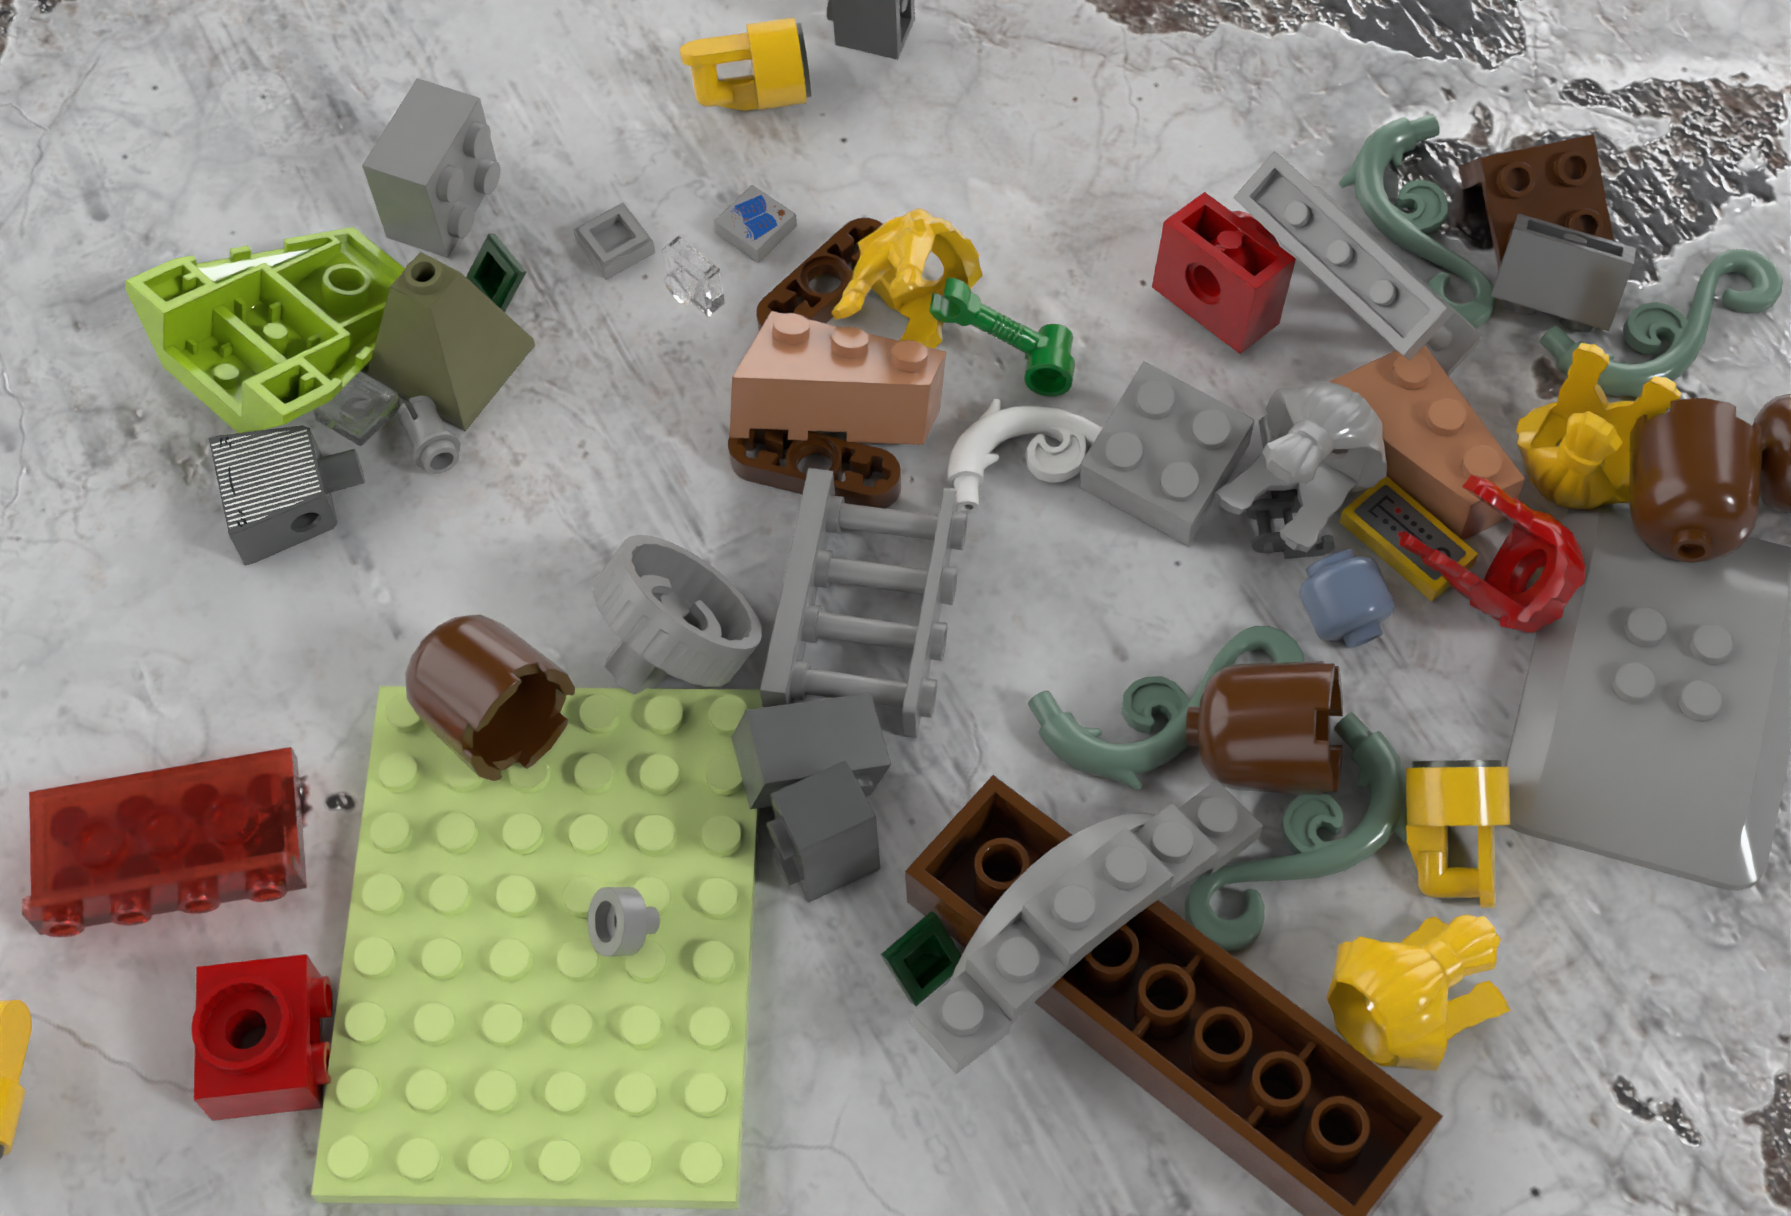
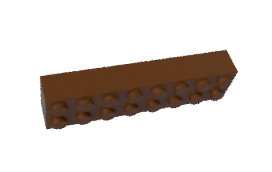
M992 775L906 869L907 902L924 916L931 911L936 913L949 935L966 948L982 921L1009 887L1032 864L1052 848L1072 836V834L996 776ZM1159 900L1145 908L1096 946L1034 1002L1303 1216H1372L1429 1143L1443 1115Z

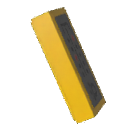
M1387 476L1380 479L1374 487L1367 489L1341 513L1339 522L1431 602L1451 585L1439 571H1434L1423 564L1420 556L1400 546L1399 540L1403 531L1415 536L1432 549H1437L1468 570L1476 563L1478 553Z

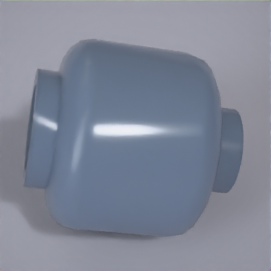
M1347 549L1327 556L1306 568L1309 578L1301 585L1299 591L1300 598L1315 632L1321 640L1333 642L1344 639L1347 648L1352 649L1384 634L1379 623L1390 617L1394 611L1395 603L1380 568L1373 558L1369 556L1356 557L1353 549Z

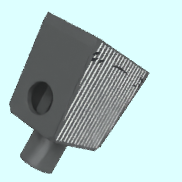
M303 425L209 438L228 533L245 566L261 561L334 529L338 524L331 492L365 484L363 470L356 449L322 457L311 429Z

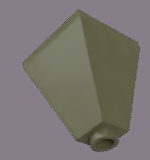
M420 252L406 266L402 274L390 287L367 374L370 381L409 402L410 398L416 396L430 397L436 405V411L441 419L466 432L534 348L535 343L534 339L461 272Z

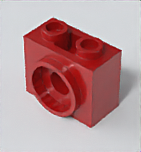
M1203 192L1164 221L1152 288L1241 354L1280 324L1296 258L1281 248L1274 235L1251 214L1243 211H1230L1209 194Z
M307 954L196 967V1008L191 1024L192 1040L195 1045L193 1100L212 1121L323 1108V1084H330L328 1066L331 1051L329 1042H323V1018L332 1016L333 993L329 977H322ZM260 1027L266 1028L265 1035L258 1044L247 1049H239L243 1037L248 1032Z

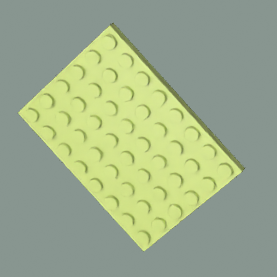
M379 686L328 1066L330 1084H326L311 1193L318 1203L739 1209L760 808L750 809L731 737L745 710L763 708L760 689L647 688L634 695L624 688H575L573 696L566 695L561 714L569 721L554 746L530 768L526 769L517 762L507 769L500 771L502 776L500 780L492 781L475 774L421 721L407 700L406 687ZM633 887L642 895L646 907H655L658 910L660 916L658 931L655 934H646L642 948L635 955L604 957L594 949L588 931V911L594 894L600 888Z

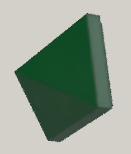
M488 234L466 278L505 312L527 271L496 234Z
M933 911L928 913L880 954L910 1003L914 1006H918L953 975L962 956L938 915Z

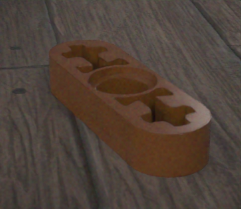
M858 218L845 224L759 302L756 310L758 331L762 328L771 311L782 314H799L808 320L828 323L834 317L831 312L842 299L843 292L852 280L853 270L859 260L860 250L855 254L854 246L877 230L883 223L872 218ZM851 262H852V271L850 270V268H849V266H848ZM820 275H832L841 282L836 290L829 293H818L808 286L812 279ZM797 297H799V299L802 302L799 305L797 303Z
M749 428V438L728 439L732 469L740 478L749 482L803 494L807 475L798 469V464L806 456L819 454L827 457L832 462L829 471H833L835 496L844 497L847 504L886 509L896 502L901 493L900 464L892 453L881 448L856 442H846L844 439L808 431L807 440H788V430ZM757 444L766 445L767 451H760L756 458L747 457L746 451H753ZM785 449H788L786 454L787 465L786 467H781L779 459L785 460ZM843 463L850 464V471L845 470V481H841L843 477L842 465ZM873 472L883 474V479H878L874 487L864 485L863 479H869Z

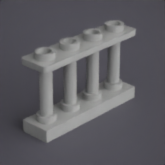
M1276 151L1269 156L1233 197L1407 359L1411 360L1425 345L1446 374L1450 376L1483 340V335L1322 188L1314 186Z
M808 468L760 686L763 707L792 704L795 699L805 700L806 694L835 698L871 693L874 704L902 707L904 736L917 738L921 717L932 718L935 707L937 680L928 678L931 660L942 661L946 647L948 623L939 622L942 604L953 605L956 592L958 568L949 566L952 549L963 550L966 537L968 514L957 512V490L944 488L939 516L847 504L844 497L835 496L833 471ZM841 528L934 540L929 570L833 557V551L826 550L829 534H839ZM830 582L924 595L919 624L912 625L822 612V606L815 605L818 587L828 588ZM819 637L913 650L908 682L811 669L810 662L803 661L806 643H817Z

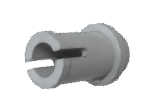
M416 396L410 398L409 400L418 417H413L405 403L398 409L397 417L405 427L414 445L412 457L415 463L431 474H440L450 470L459 460L460 442L455 434L446 430L436 411V405L430 397Z

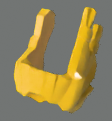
M916 208L904 216L888 220L873 233L858 242L860 257L853 270L852 280L848 283L843 292L842 299L833 308L831 313L835 320L853 315L861 310L865 297L870 289H872L883 299L889 308L900 312L909 319L906 330L899 341H916L925 347L935 349L942 342V327L945 322L935 319L929 312L932 294L944 295L947 278L959 279L965 282L971 290L983 274L978 260L979 253L969 238L964 237L949 221L933 217L926 210ZM930 251L941 260L944 268L943 275L935 281L922 278L925 261Z
M1581 343L1572 353V364L1567 373L1568 377L1559 390L1557 402L1534 408L1518 421L1516 429L1518 436L1517 446L1523 458L1530 482L1547 501H1553L1556 505L1563 506L1564 508L1591 510L1601 505L1629 502L1630 432L1640 416L1645 414L1648 420H1650L1654 416L1666 413L1667 409L1670 408V402L1681 398L1682 393L1676 388V382L1666 377L1654 376L1643 385L1642 394L1635 401L1608 403L1601 386L1598 384L1600 374L1608 366L1610 356L1605 354L1603 349L1595 344Z
M1464 914L1454 918L1448 925L1443 923L1437 916L1426 918L1417 931L1404 938L1402 943L1378 941L1359 936L1352 942L1344 941L1338 945L1333 977L1326 996L1333 1012L1335 1029L1348 1041L1350 1046L1380 1067L1437 1071L1445 1056L1449 1039L1464 1029L1471 1028L1486 1019L1499 1017L1510 1011L1506 999L1498 987L1490 980L1477 983L1469 994L1450 1001L1447 1000L1448 989L1462 981L1463 977L1495 969L1497 949L1501 938L1495 932V927L1485 916L1475 917Z

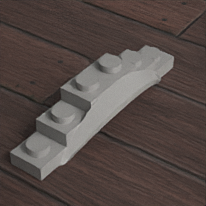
M1216 779L1179 808L1171 803L1158 814L1136 813L1106 819L1070 836L1032 864L996 902L968 943L950 982L911 1011L910 1024L955 1074L959 1073L1009 1034L1011 1025L1042 994L1096 946L1145 908L1172 890L1206 871L1213 875L1259 839L1263 825Z

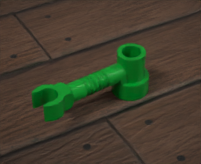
M947 278L943 296L936 293L932 294L929 312L935 319L945 323H957L960 326L971 325L1024 352V359L1027 360L1024 381L1031 391L1042 396L1055 397L1063 395L1071 389L1075 361L1071 355L1073 334L1067 327L1060 324H1047L1036 332L982 304L980 298L971 292L965 282L955 278Z

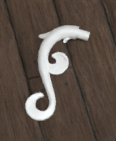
M993 399L983 415L959 436L950 454L947 482L950 487L957 490V512L969 514L979 509L978 487L984 482V469L998 461V454L990 453L1004 441L1020 435L1038 433L1027 447V468L1039 480L1049 483L1064 482L1079 474L1080 464L1086 456V445L1092 446L1103 427L1083 416L1056 408L1017 406L1001 410L1000 400ZM1044 435L1057 439L1061 444L1058 447H1050L1046 443Z

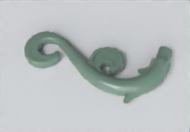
M1429 114L1411 121L1406 117L1391 121L1378 128L1366 139L1351 168L1339 181V186L1344 188L1355 184L1356 196L1364 213L1376 228L1395 244L1456 274L1469 283L1474 292L1475 299L1466 304H1455L1445 297L1443 293L1444 287L1451 280L1449 273L1441 272L1436 274L1429 281L1428 285L1477 329L1488 321L1495 308L1496 298L1491 296L1493 290L1492 283L1469 261L1428 236L1438 231L1446 220L1448 200L1444 191L1434 182L1421 179L1411 181L1400 189L1395 207L1389 201L1384 190L1383 177L1387 165L1391 161H1393L1395 166L1401 165L1403 153L1414 150L1417 142L1438 136L1440 129L1437 118L1433 114ZM1410 208L1414 209L1415 212L1407 214L1399 209Z
M1746 249L1727 250L1718 255L1705 268L1698 281L1687 318L1672 306L1659 302L1642 304L1633 309L1623 326L1625 341L1637 352L1655 355L1661 344L1657 337L1660 336L1665 337L1670 342V348L1653 360L1636 364L1612 361L1614 356L1611 353L1607 354L1610 356L1609 364L1600 374L1598 384L1601 386L1604 394L1638 398L1642 394L1643 385L1654 376L1666 377L1672 381L1680 377L1695 361L1705 343L1715 289L1719 278L1731 272L1740 273L1747 277L1752 283L1753 289L1739 292L1729 288L1722 295L1723 304L1737 312L1761 313L1773 307L1781 295L1783 280L1778 268L1769 258L1756 251ZM1556 325L1542 336L1540 344L1558 360L1556 367L1568 377L1567 373L1572 364V353L1584 342L1575 343Z
M1253 626L1242 630L1225 644L1214 658L1190 700L1174 681L1163 676L1144 677L1134 681L1124 692L1121 714L1128 726L1138 732L1149 734L1154 728L1152 714L1158 712L1165 715L1169 720L1161 732L1139 742L1127 744L1110 743L1096 738L1102 735L1099 728L1080 726L1072 713H1063L1048 690L1033 696L1029 700L1028 706L1041 725L1038 732L1040 737L1060 760L1076 770L1095 776L1107 777L1121 782L1134 790H1139L1142 784L1138 780L1137 774L1147 773L1170 762L1189 746L1186 737L1187 710L1189 706H1200L1203 688L1211 676L1226 666L1234 665L1239 655L1251 650L1265 651L1272 657L1274 663L1304 662V654L1298 643L1286 632L1270 626Z
M1353 712L1344 716L1336 724L1334 731L1354 751L1351 759L1360 767V773L1356 782L1357 787L1362 789L1368 784L1370 787L1369 806L1359 825L1342 839L1322 841L1316 835V830L1319 827L1328 829L1334 835L1341 832L1343 822L1341 806L1328 794L1299 795L1288 805L1281 822L1283 840L1294 854L1225 865L1213 875L1206 873L1200 876L1190 886L1185 899V920L1225 951H1238L1250 946L1261 934L1265 914L1261 894L1257 890L1248 888L1244 892L1246 901L1244 913L1236 919L1226 920L1220 918L1213 912L1209 902L1215 891L1222 886L1240 882L1321 878L1345 871L1368 859L1388 841L1393 832L1403 842H1407L1406 775L1400 757L1380 731L1372 733Z

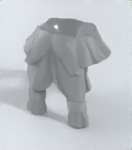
M1328 380L1311 383L1300 388L1277 389L1270 397L1266 406L1268 414L1267 425L1271 429L1274 441L1266 444L1262 454L1258 456L1246 471L1240 473L1233 481L1223 485L1215 492V497L1220 502V507L1229 513L1240 515L1251 507L1253 500L1264 494L1266 490L1285 491L1297 489L1298 500L1302 507L1296 513L1295 518L1280 530V538L1293 550H1300L1306 553L1316 544L1319 532L1325 527L1328 519L1340 509L1344 500L1347 499L1351 492L1372 488L1380 479L1386 478L1387 474L1383 425L1377 413L1359 393L1352 392L1349 388L1331 383Z

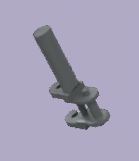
M1268 415L1262 417L1258 422L1263 449L1267 443L1274 441L1271 429L1267 425ZM1297 489L1271 491L1272 499H1258L1246 510L1247 517L1257 520L1259 535L1251 542L1252 548L1256 552L1265 554L1283 552L1284 558L1290 559L1322 556L1330 553L1335 547L1333 536L1324 535L1321 538L1322 542L1315 544L1307 553L1293 550L1280 538V532H1272L1270 519L1283 518L1286 525L1293 520L1292 513H1297L1302 507L1298 500Z

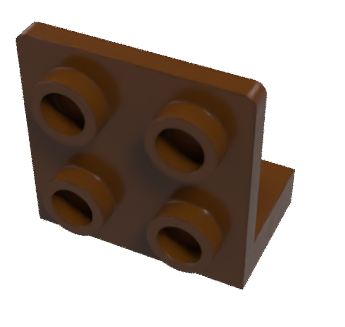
M1594 134L1480 157L1459 166L1463 189L1482 185L1498 271L1518 213L1614 241Z

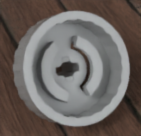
M635 535L625 539L593 584L594 590L592 593L598 611L620 638V641L607 657L604 667L613 675L618 685L634 695L647 688L656 689L667 673L677 679L679 678L688 683L703 687H721L725 683L728 684L762 639V627L755 610L744 595L724 575L690 551L657 537Z

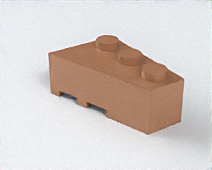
M771 311L732 377L729 438H749V428L788 430V440H807L808 431L846 432V442L924 445L940 412L946 351L925 347L916 341H899L869 334L855 327H838L808 320L799 314H782Z
M1425 345L1411 360L1396 350L1329 381L1347 387L1352 392L1359 393L1362 398L1366 399L1371 408L1377 413L1383 425V442L1387 461L1386 476L1464 541L1508 519L1470 494L1462 486L1471 475H1476L1492 481L1511 498L1516 497L1518 499L1525 478Z

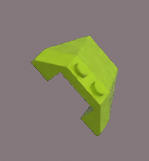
M355 227L287 238L283 241V248L251 254V249L248 245L230 248V257L225 259L197 263L194 255L174 258L125 280V290L163 368L237 433H244L282 426L332 401L372 359L390 287L405 268Z

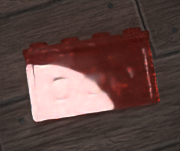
M292 747L29 792L31 896L22 899V916L40 935L45 934L58 938L71 937L82 933L85 927L112 922L123 926L139 925L151 920L152 915L174 911L202 914L217 909L220 903L243 899L255 902H270L283 898L288 891L307 888L298 758Z

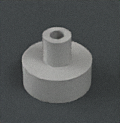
M603 887L594 894L588 911L589 936L594 949L604 957L635 955L642 948L646 934H655L659 929L660 916L658 910L655 907H646L642 895L633 887Z

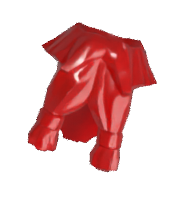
M1471 475L1462 487L1513 523L1511 532L1493 559L1484 580L1442 552L1432 549L1415 536L1403 531L1399 540L1401 547L1420 556L1421 561L1434 571H1439L1455 590L1465 598L1470 599V606L1500 621L1501 627L1514 629L1525 634L1539 631L1546 625L1562 618L1565 606L1576 590L1584 585V555L1573 532L1551 514L1531 510L1516 497L1511 498L1495 483L1484 477ZM1545 566L1540 578L1527 590L1526 584L1537 568Z

